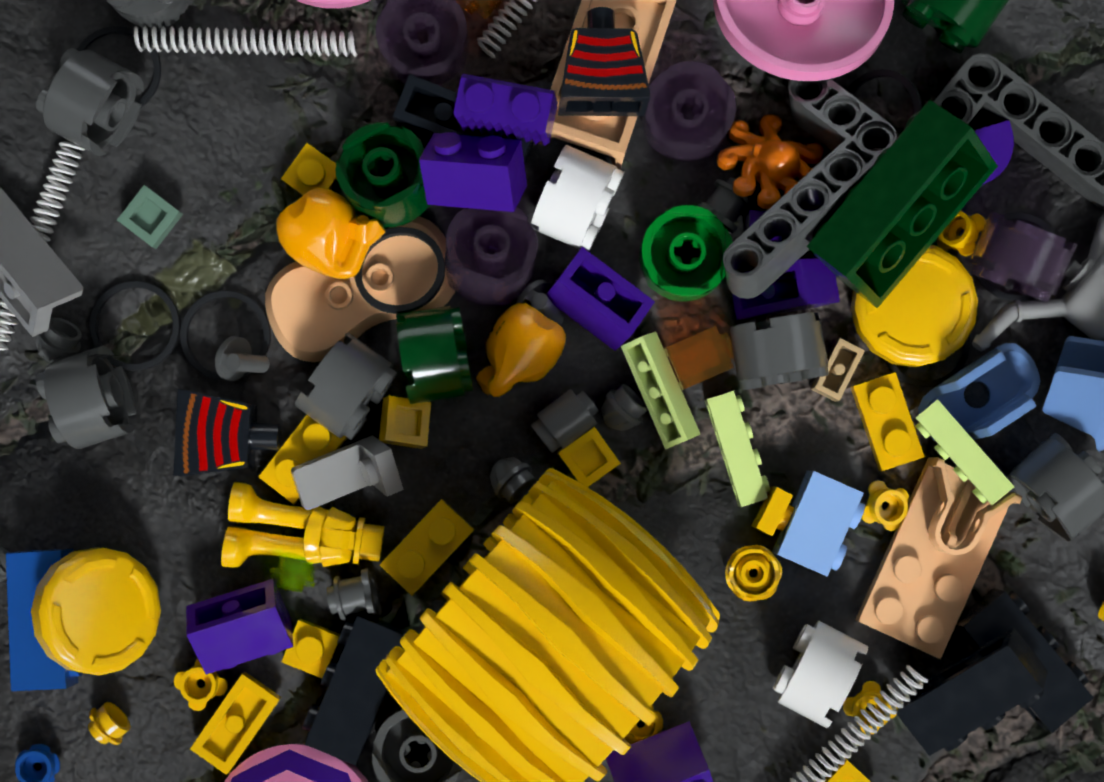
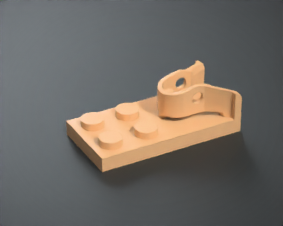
M581 0L572 29L588 28L587 13L593 8L608 7L613 9L615 12V28L633 29L638 34L649 84L677 0ZM569 35L550 89L554 91L558 101L551 139L556 138L610 157L612 165L617 166L621 170L638 116H558V105L570 39Z
M928 457L909 499L907 515L899 528L894 532L855 620L941 659L1006 512L1012 503L1020 504L1022 496L1015 492H1008L993 505L988 501L982 504L972 492L976 487L969 479L963 482L954 472V467L946 464L945 460L938 457Z

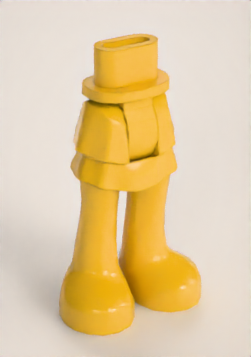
M243 482L233 483L228 506L229 522L272 524L305 529L304 538L229 526L226 530L222 547L221 564L223 567H240L248 557L253 555L288 557L306 561L308 565L322 563L323 567L348 563L351 558L353 564L358 565L360 559L380 562L385 526L365 524V518L361 517L356 521L355 517L334 507L326 510L318 506L311 510H306L304 507L273 503L259 498L251 485Z

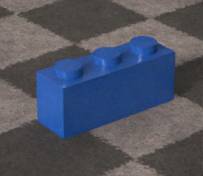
M73 548L6 553L11 692L67 689L77 684L78 676L83 674L66 670L47 657L34 636L31 608L37 585L50 566L73 552Z

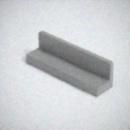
M0 187V298L29 334L34 337L48 331L52 309L80 297L83 292V286Z

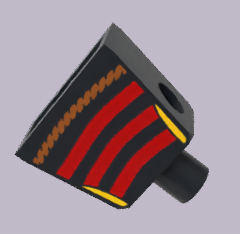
M596 7L589 10L587 13L588 28H575L571 30L558 105V116H645L650 100V89L637 32L633 29L615 28V12L611 8Z
M178 389L173 476H194L254 468L256 450H280L282 438L281 424L257 423V405Z

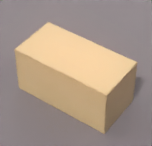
M841 338L836 339L827 355L829 375L817 377L811 390L834 402L840 401L865 350Z

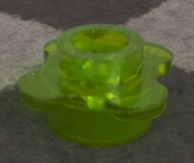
M280 557L277 567L270 568L269 573L272 574V578L278 579L276 586L294 592H303L304 586L315 587L314 578H312L314 566L309 563Z

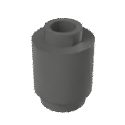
M568 389L537 413L538 419L530 426L551 453H553L560 447L562 449L566 448L597 425L593 416L599 410L583 390L576 395L571 389Z

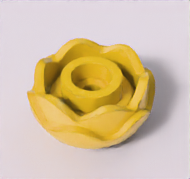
M761 545L739 548L730 556L725 569V578L729 588L738 598L749 602L771 597L776 592L782 577L781 563L771 550ZM751 569L757 570L755 577H750L749 571Z

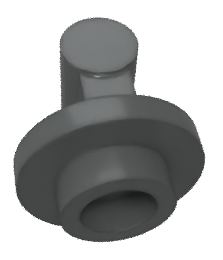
M536 280L525 285L520 290L517 296V303H527L559 325L563 323V314L546 295L552 287L551 284L545 280Z
M238 336L227 338L218 348L215 355L216 371L222 379L228 381H236L246 372L265 373L270 365L267 356L253 355L249 342Z

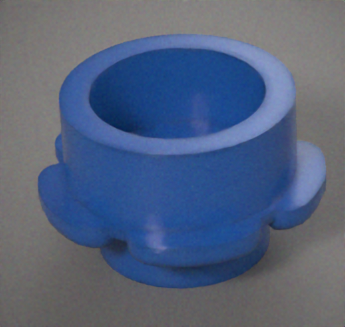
M34 744L29 750H22L17 756L15 762L16 777L20 782H54L55 774L60 771V759L57 754L50 752V748L47 745ZM36 762L42 765V769L39 771L34 768Z

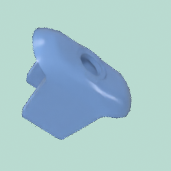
M1069 336L1066 338L1043 406V412L1091 435L1095 439L1098 452L1104 450V341Z
M1004 343L930 390L923 396L918 412L919 414L922 413L938 399L973 440L992 436L1037 406L1032 398L1037 394L1041 382L1038 369L1034 360L1023 348L1016 343ZM972 382L983 383L989 391L987 403L980 408L969 406L964 398V391Z

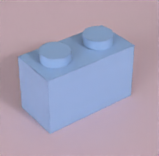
M806 471L792 504L794 507L793 514L785 529L780 531L772 553L828 577L831 569L838 570L845 557L847 546L842 544L849 527L855 529L862 518L865 504L860 503L864 493L816 471Z

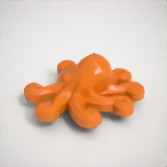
M773 114L765 115L760 120L759 131L762 137L749 132L748 123L745 121L737 120L733 122L728 131L729 138L741 145L721 150L716 160L718 167L724 171L733 170L737 165V161H744L741 177L733 181V192L740 197L751 196L756 188V178L761 188V192L757 196V204L762 209H770L781 198L778 189L783 190L785 195L799 182L795 180L796 177L801 180L812 170L807 164L819 163L824 155V148L816 142L806 146L789 140L781 141L777 133L781 130L782 119Z

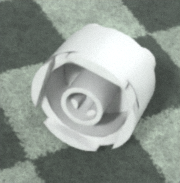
M565 145L554 165L558 170L554 171L550 181L547 180L531 221V228L580 250L583 247L590 251L596 235L600 232L610 209L608 206L620 185L625 171L583 151Z
M818 620L814 627L808 624L803 626L793 646V649L799 651L800 654L792 668L786 665L783 666L772 689L780 693L777 700L778 703L828 728L833 721L825 717L830 708L837 712L841 709L862 664L854 660L857 652L866 655L868 646Z

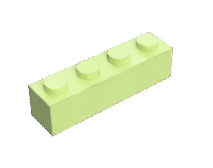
M657 332L649 333L622 345V351L665 450L700 435V431Z
M734 391L704 400L738 506L743 507L768 499L766 492L770 491L767 477L765 475L761 476L758 465H761L762 462L757 448L752 449L749 440L753 438V433L749 422L744 423L741 412L745 411L740 395L735 396Z
M938 399L915 418L919 422L915 425L919 432L926 439L931 436L936 441L937 445L934 449L944 460L950 457L957 465L953 470L963 482L969 479L976 487L972 492L982 504L988 501L993 505L1014 488V485Z

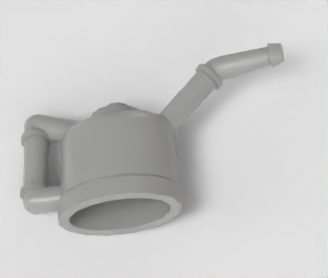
M1104 214L1097 221L1088 258L1081 264L1074 260L1063 272L1068 279L1062 286L1066 291L1062 299L1026 302L1013 300L1012 303L1002 307L983 331L975 336L972 342L973 347L979 351L989 348L991 346L990 343L1013 322H1021L1024 319L1064 317L1088 338L1104 341Z

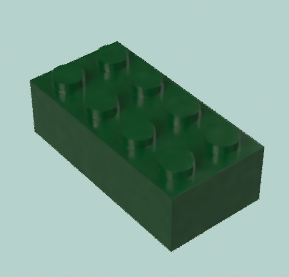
M929 100L920 111L910 117L906 123L905 130L894 143L879 154L873 168L863 180L848 191L844 202L832 217L817 228L813 239L806 247L839 280L874 307L878 308L998 165L971 126Z

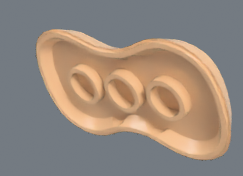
M419 216L407 224L396 227H409L420 230L437 243L445 262V277L436 296L428 304L415 311L444 307L455 294L458 285L457 262L449 242L435 224ZM395 236L385 239L369 252L362 268L364 287L372 297L382 303L389 305L412 303L424 296L434 284L438 272L437 257L430 246L418 238ZM293 262L281 269L273 277L265 293L266 314L274 335L290 355L302 361L320 362L339 340L344 343L345 334L348 332L358 339L373 326L397 319L396 314L380 311L363 298L356 285L355 276L347 279H337L315 272L298 262Z

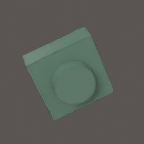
M143 185L117 221L148 245L157 249L183 214L150 188Z

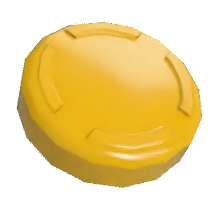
M931 245L878 308L874 307L853 290L851 313L857 334L872 353L891 364L919 367L945 360L964 345L976 324L978 297L972 276L958 258L938 246Z
M96 547L71 552L51 565L36 587L31 608L34 636L47 657L66 670L98 676L123 670L140 658L156 636L161 614L158 587L147 568L128 553Z

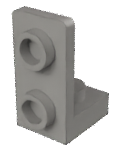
M373 435L291 469L301 504L306 510H311L366 486L373 485L386 496L404 490L391 448Z

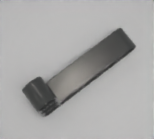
M985 53L971 56L956 70L932 100L940 107L943 103L953 105L957 109L958 118L966 124H969L977 113L992 125L1009 120L1016 144L1098 209L1104 211V143L994 56ZM970 69H976L985 76V87H977L971 83L968 77ZM1005 97H1012L1018 101L1021 108L1019 116L1012 115L1005 109ZM1041 124H1046L1054 130V144L1048 143L1041 138L1039 133ZM1076 152H1082L1089 158L1090 169L1088 172L1079 169L1076 165Z
M832 79L789 81L788 91L792 119L832 152L730 244L724 252L723 263L728 288L739 298H754L763 293L809 250L806 246L813 239L817 228L832 217L844 202L848 191L863 180L873 168L879 154L889 148L897 139L896 130L888 121ZM806 98H815L812 100H804ZM842 122L849 123L846 125H836L837 123ZM871 148H882L883 150H880V151H870L869 149H871ZM841 177H850V178H852V179H850V180H848V181H838V180H836V179L841 178ZM811 206L819 207L818 210L812 212L804 210ZM778 236L787 237L786 240L781 242L770 241ZM745 266L755 268L747 273L737 272L738 269Z

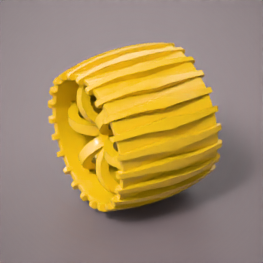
M549 468L531 487L528 494L513 508V514H508L503 520L504 526L499 525L492 532V537L490 536L483 543L490 551L485 558L474 553L464 565L463 569L469 576L460 587L450 581L443 589L441 595L447 602L437 613L430 608L423 612L420 616L421 622L425 625L423 630L418 634L415 630L409 629L400 639V644L404 649L400 646H395L375 670L377 676L410 719L450 759L480 782H584L588 777L595 781H600L607 774V769L602 762L613 750L621 755L626 754L631 745L624 738L639 720H642L648 726L651 725L656 717L648 709L662 692L669 697L674 696L679 687L672 678L681 667L688 671L693 670L698 659L692 650L695 646L701 649L708 647L712 639L710 633L714 632L719 625L720 614L706 593L685 567L654 536L624 511L598 493L569 476Z

